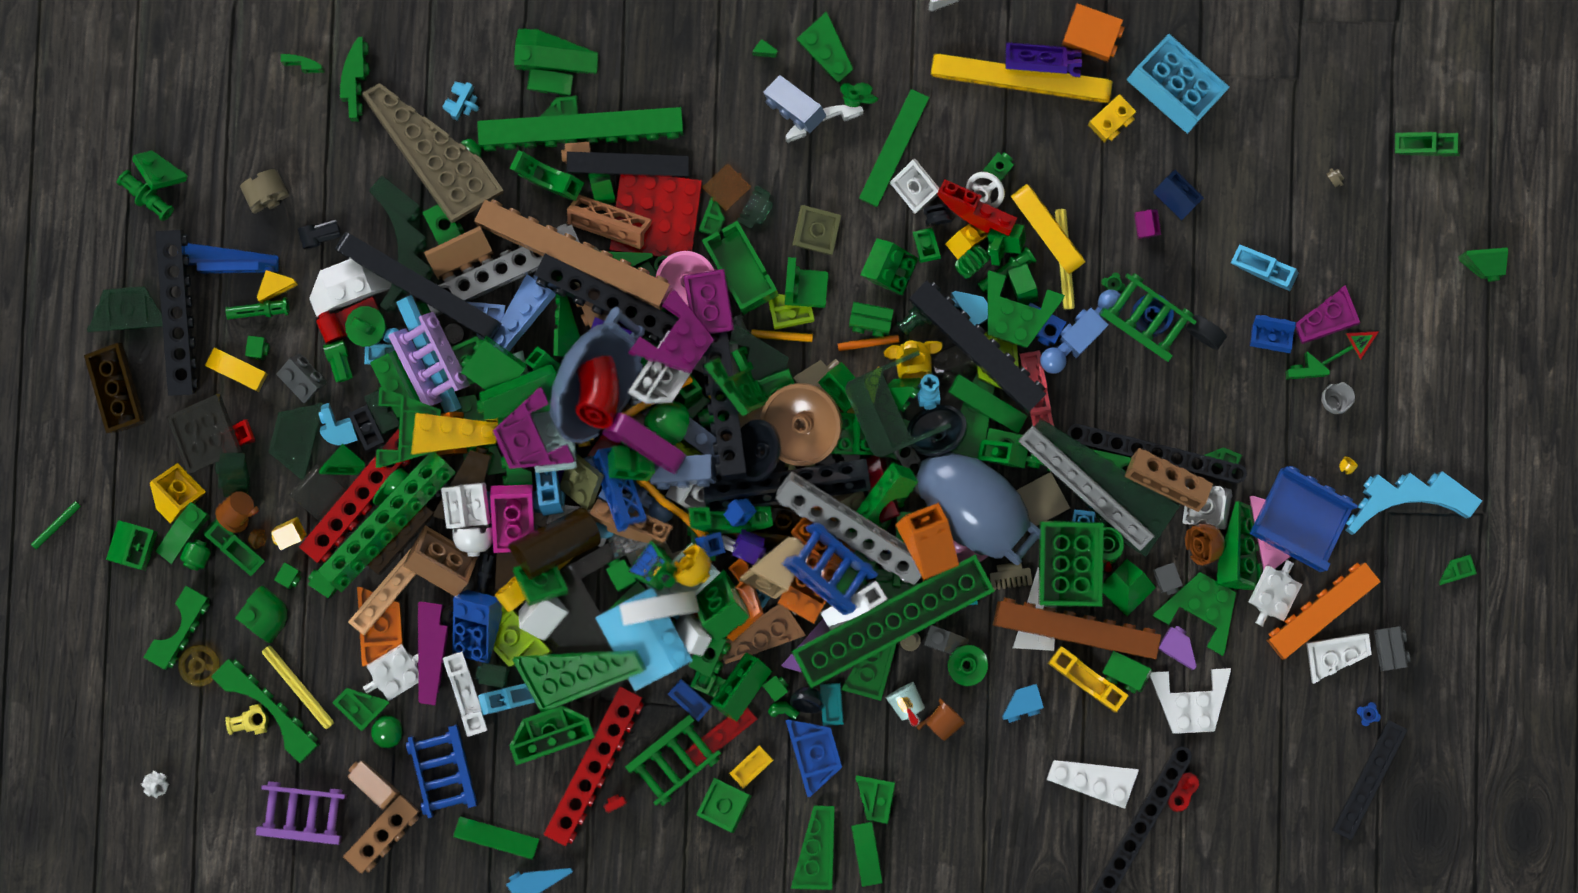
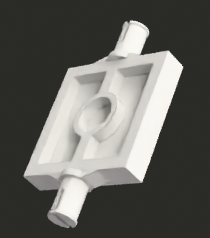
M1286 560L1281 571L1266 565L1248 603L1256 606L1260 611L1255 622L1256 624L1264 626L1268 616H1274L1281 621L1285 620L1302 584L1293 580L1289 575L1294 563Z
M400 644L367 664L366 666L372 675L373 681L363 686L364 691L368 694L378 688L389 701L418 683V654L412 656L406 651L403 644Z

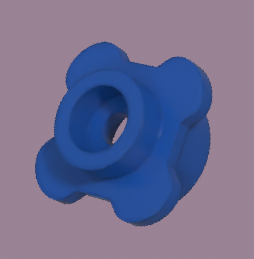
M1370 702L1368 706L1357 709V714L1360 715L1363 726H1369L1371 722H1378L1381 719L1375 703Z

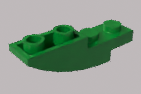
M358 37L352 45L341 76L340 99L342 102H348L349 119L351 122L360 121L359 115H363L362 103H359V95H362V85L358 81H366V75H369V63L365 62V55L369 54L368 42L365 43L363 37Z

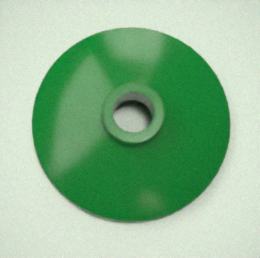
M973 645L958 647L952 652L948 660V672L951 678L962 686L978 684L985 677L988 670V660L985 653ZM965 661L969 663L967 668L963 667Z

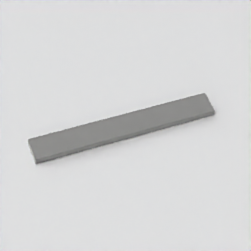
M1033 425L1019 439V442L1118 530L1139 551L1153 539L1154 534Z

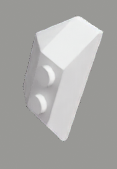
M349 259L320 270L309 299L316 317H318V315L324 312L335 311L393 288V285Z
M668 330L667 334L665 335V337L663 338V340L661 341V343L664 341V339L666 338V336L669 334L670 330ZM648 361L628 393L644 403H672L690 374L667 367L660 362Z

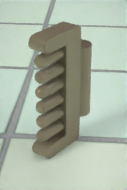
M1014 563L996 565L997 572L990 573V582L994 590H996V583L997 589H1001V582L1002 588L1006 589V581L1007 587L1011 588V579L1014 588L1017 585L1021 587L1022 584L1023 586L1027 584L1032 585L1031 569H1022L1021 563L1019 565Z

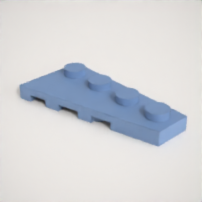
M526 274L501 319L502 325L493 338V341L507 351L512 349L556 296L548 287L543 288L535 283L536 280Z

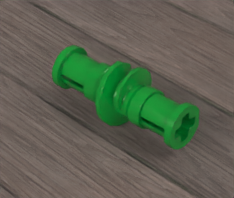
M125 170L118 177L116 183L126 188L135 197L134 202L137 206L146 205L149 210L159 216L161 221H166L173 213L174 207L167 205L156 195L158 189L151 190L147 183L144 184L131 175V171Z

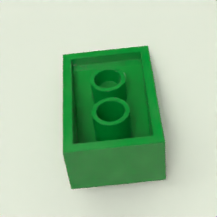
M725 570L721 571L718 576L696 595L701 625L717 642L728 636L732 630L744 624L750 618L746 605Z

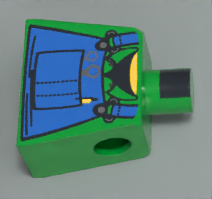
M651 541L627 573L642 583L661 591L665 586L670 588L675 584L676 579L673 575L677 571V566L663 548Z

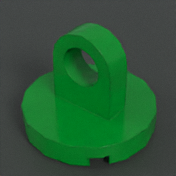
M361 306L354 309L348 315L345 323L348 338L354 344L362 347L378 344L384 338L387 330L383 314L378 309L370 306Z

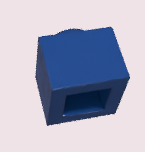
M736 499L728 505V509L723 515L735 527L745 525L757 510L748 499Z
M721 532L695 538L696 545L704 549L709 557L725 553Z

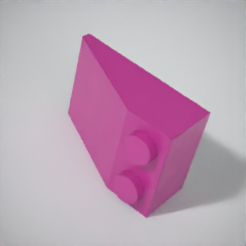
M533 484L491 486L490 503L494 553L511 552L508 548L509 543L535 531Z

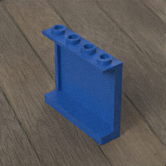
M1293 466L1281 468L1250 534L1318 572L1327 571L1330 566L1328 562L1330 555L1352 509H1356L1358 505L1353 503V499L1350 497L1340 496L1335 493L1336 490L1332 487L1318 484V480L1314 477L1300 474V470Z

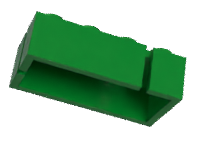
M737 220L721 229L725 237L721 240L720 234L717 231L703 239L702 243L716 269H725L728 290L744 315L779 295Z

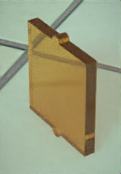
M727 163L702 188L712 197V201H716L727 211L751 186L741 177L740 173H737Z

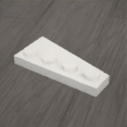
M1038 567L1027 603L1036 604L1037 609L1043 610L1044 606L1056 609L1057 605L1038 604ZM1018 631L1013 648L1054 651L1055 639Z

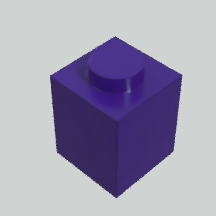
M742 529L733 545L732 555L755 565L758 558L762 559L766 551V547H764L765 538Z

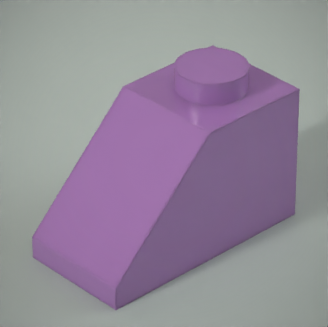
M1178 626L1175 628L1169 627L1159 644L1158 650L1187 668L1194 670L1196 663L1190 638L1185 635L1187 632Z

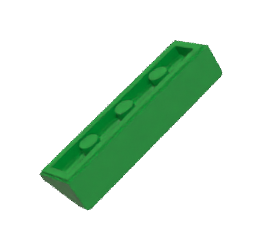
M461 816L453 837L529 859H534L539 843L538 838Z

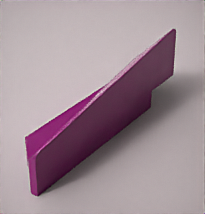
M427 602L418 603L419 703L436 705L449 627L441 625L444 605Z

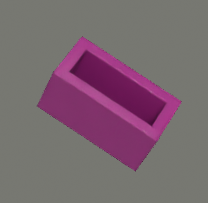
M1150 209L1135 212L1134 217L1138 239L1161 235L1158 210Z

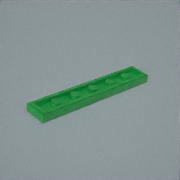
M913 89L910 90L859 197L860 200L878 207L929 100L928 96Z

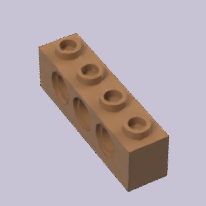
M1140 448L1131 457L1125 474L1126 478L1197 512L1207 503L1213 483L1205 478L1198 477L1186 469L1177 467L1168 460L1161 459L1149 451Z
M399 795L343 857L361 874L365 871L369 873L377 865L375 860L379 856L383 858L390 851L389 845L394 840L398 842L405 834L403 830L407 825L413 826L419 819L417 815L420 811L403 795ZM395 814H399L403 818L400 826H396L392 822ZM382 829L388 832L389 837L386 841H381L378 837V833ZM367 845H371L374 848V854L371 857L366 856L364 853V848Z

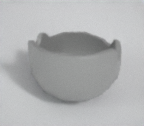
M1344 382L1330 384L1323 391L1321 401L1327 411L1333 414H1342L1348 411L1354 404L1355 393L1352 387Z

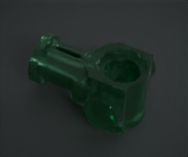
M915 306L908 311L909 315L901 322H896V325L906 337L918 325L922 327L927 323L929 325L932 324Z

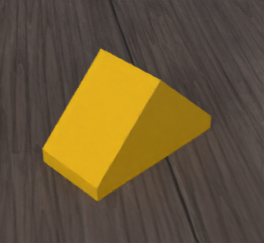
M266 270L257 299L260 303H264L267 299H272L298 284L293 278Z

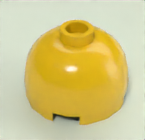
M694 544L682 552L685 556L680 562H674L677 566V571L673 577L678 583L689 587L706 582L710 576L709 572L711 569V561L704 549Z

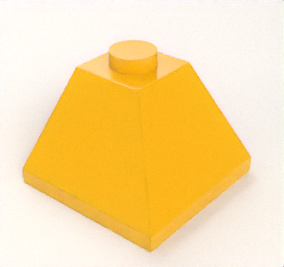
M178 463L150 482L156 509L170 524L180 516L190 502L196 503L206 493Z

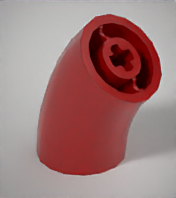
M600 356L585 362L576 371L580 384V398L576 407V413L586 424L595 428L605 429L612 425L615 418L620 388L618 372L613 357Z

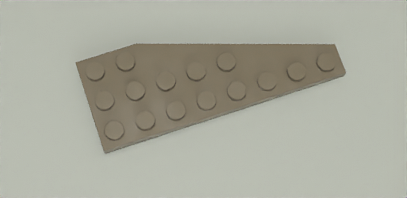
M379 83L362 93V97L451 224L481 207L485 199L491 201L503 194L502 187L479 156L472 154L461 143H457L444 130L425 116L422 117L413 107L407 106L386 87Z

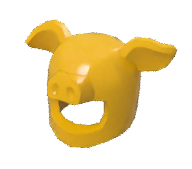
M909 340L901 346H889L884 352V357L889 360L896 359L897 373L900 379H922L925 375L931 374V355L939 353L943 348V344L937 341H927L923 344L920 341Z

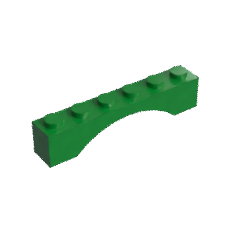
M228 659L211 678L225 691L248 695L264 705L280 726L285 750L299 763H303L318 748L319 744L316 742L318 738L311 731L307 733L302 728L304 724L297 717H290L287 714L288 708L281 702L277 704L272 699L274 695L267 688L262 689L258 685L259 680L251 673L247 675L243 671L245 667L237 659L234 661Z

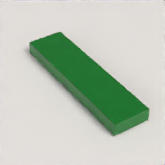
M957 375L948 392L1016 434L1019 433L1027 418V415L961 375Z

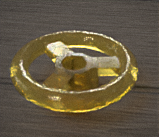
M195 645L185 650L178 664L179 673L183 680L193 686H205L214 680L211 676L220 667L216 653L211 648L203 645ZM197 651L207 653L212 658L213 665L206 664L199 657ZM191 654L192 659L188 664L190 672L187 674L185 671V661ZM197 662L201 663V668L199 670L195 668V664ZM204 670L212 671L206 679H193L196 674H200Z

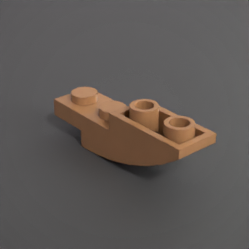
M597 499L590 511L594 521L607 526V531L635 541L645 543L652 541L655 544H664L673 526L646 515L647 519L645 522L630 524L626 531L618 532L607 502ZM636 510L634 513L628 512L630 518L639 516Z

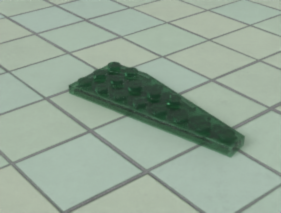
M1040 418L1034 427L1154 534L1153 539L1141 551L1122 535L1124 544L1146 557L1180 507V504L1126 478L1125 470ZM1081 498L1086 506L1095 512L1096 518L1101 523H1104V527L1114 528Z

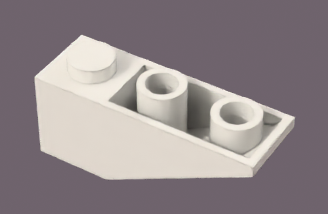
M872 580L859 588L852 597V603L857 606L854 613L843 616L834 607L830 606L820 612L829 629L833 630L887 600L877 581Z

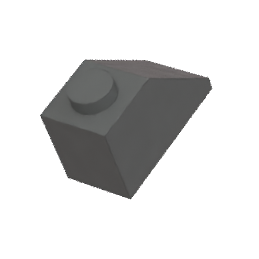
M930 625L924 646L951 655L958 647L967 645L969 639Z

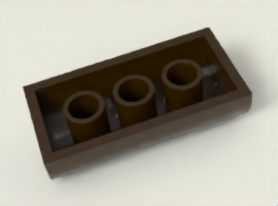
M118 342L84 355L106 434L128 430L144 424L145 418L123 343Z
M578 508L509 543L508 548L529 580L599 545L601 539L598 527L590 513L584 508Z

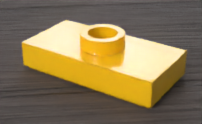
M759 745L729 774L744 788L773 759Z

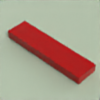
M747 706L737 722L727 717L701 739L714 754L754 723L757 718ZM695 744L685 751L697 767L707 759Z

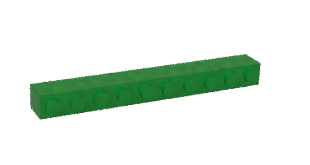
M681 107L477 121L479 147L481 149L484 148V151H495L497 147H504L505 150L517 149L516 146H525V148L531 149L537 148V145L545 144V147H556L557 143L589 142L590 144H597L601 140H606V143H616L618 139L634 142L638 141L639 138L647 137V140H658L660 136H667V139H677L679 135H683Z

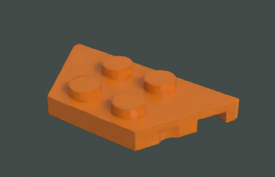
M357 587L358 610L371 596L372 591ZM394 601L365 636L360 633L362 666H366L400 644H403L400 603Z

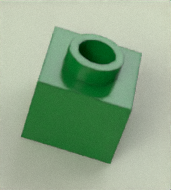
M248 336L245 356L251 359L264 360L265 355L268 356L270 345L263 337Z
M284 562L274 581L288 589H292L293 586L296 587L302 578L300 573L302 571Z
M776 675L762 685L775 702L788 693L786 690L788 684L782 677L777 678Z

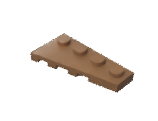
M778 604L758 618L734 641L730 640L732 646L729 653L723 656V661L725 664L742 659L745 653L753 655L806 635L791 612Z

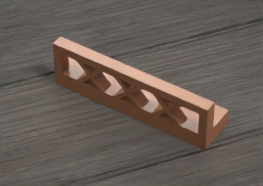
M578 195L576 201H573L567 208L568 225L572 224L574 227L641 249L644 245V233L652 223V219ZM582 203L588 205L589 207L581 208L578 207V205ZM603 210V211H606L607 213L599 214V213H596V211ZM619 216H621V217H623V218H625V219H623V220H616V219H614V217H619ZM633 223H641V224H643V225H642L641 228H640V227L634 226V225H632V224H633Z

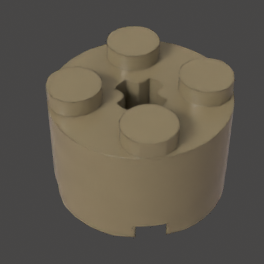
M275 169L258 173L257 178L253 180L249 178L240 185L253 214L260 212L265 207L273 209L280 205L279 200L289 196L279 173Z

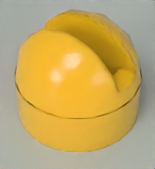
M1346 456L1339 465L1341 472L1345 470L1347 475L1353 473L1358 467L1353 459Z

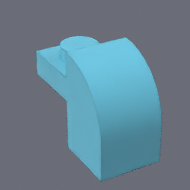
M330 403L321 406L319 417L321 423H326V425L320 427V434L327 442L334 445H341L342 443L345 445L358 441V434L350 417L336 422Z

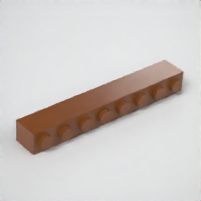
M1009 598L997 601L993 626L1148 659H1157L1161 635L1155 634V629L1143 628V631L1136 630L1135 625L1124 623L1123 627L1115 625L1116 621L1104 619L1103 622H1098L1094 616L1084 615L1083 618L1075 617V612L1064 611L1063 614L1056 613L1055 608L1044 606L1043 610L1037 609L1036 604L1024 602V605H1018L1016 600Z

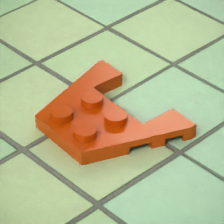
M740 558L729 567L738 581L750 569L748 562ZM739 581L735 588L746 605L750 618L726 636L731 641H734L763 615L756 589ZM698 612L693 613L700 620Z

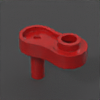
M1192 773L1182 775L1176 789L1168 799V806L1171 810L1181 812L1188 807L1192 794L1199 786L1197 776ZM1174 799H1180L1181 805H1176Z

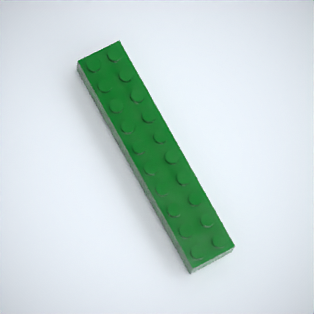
M973 555L960 562L957 567L933 576L791 651L811 689L991 594L995 590L977 556Z

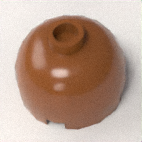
M1207 523L1191 526L1192 528L1188 529L1185 535V546L1192 553L1191 559L1196 564L1202 566L1218 560L1225 548L1224 536L1216 526Z

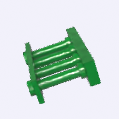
M1127 273L1125 277L1130 280L1128 286L1112 308L1110 307L1107 310L1103 307L1099 314L1169 362L1173 356L1169 353V347L1187 321L1195 325L1197 321L1193 319L1194 314L1185 308L1181 311L1142 283L1144 279L1133 273L1131 276ZM1139 286L1148 293L1132 316L1124 322L1118 317L1120 315L1119 311L1136 287ZM1155 297L1164 306L1147 330H1143L1140 333L1135 329L1136 323ZM1172 309L1181 317L1163 343L1160 342L1157 345L1152 341L1154 338L1153 334Z
M690 714L625 766L629 773H639L655 793L658 799L653 803L656 806L659 804L664 806L672 799L670 797L672 793L708 764L712 767L720 760L718 756L721 755V752L717 750L713 754L693 729V723L696 721ZM682 732L690 737L707 758L698 767L677 742L678 739L676 737ZM666 745L674 750L690 770V773L682 780L661 755L662 752L660 750ZM650 758L652 761L655 760L674 784L666 793L645 769L646 765L644 763Z

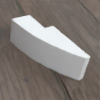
M693 613L680 615L675 624V629L685 648L691 654L703 656L712 638L706 633V630L701 625V621Z

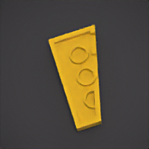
M416 413L411 455L496 444L493 430L498 426V423Z

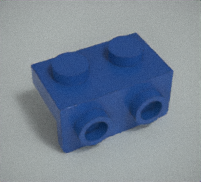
M1256 315L1252 324L1250 346L1291 353L1296 322L1287 319L1271 318L1266 315Z

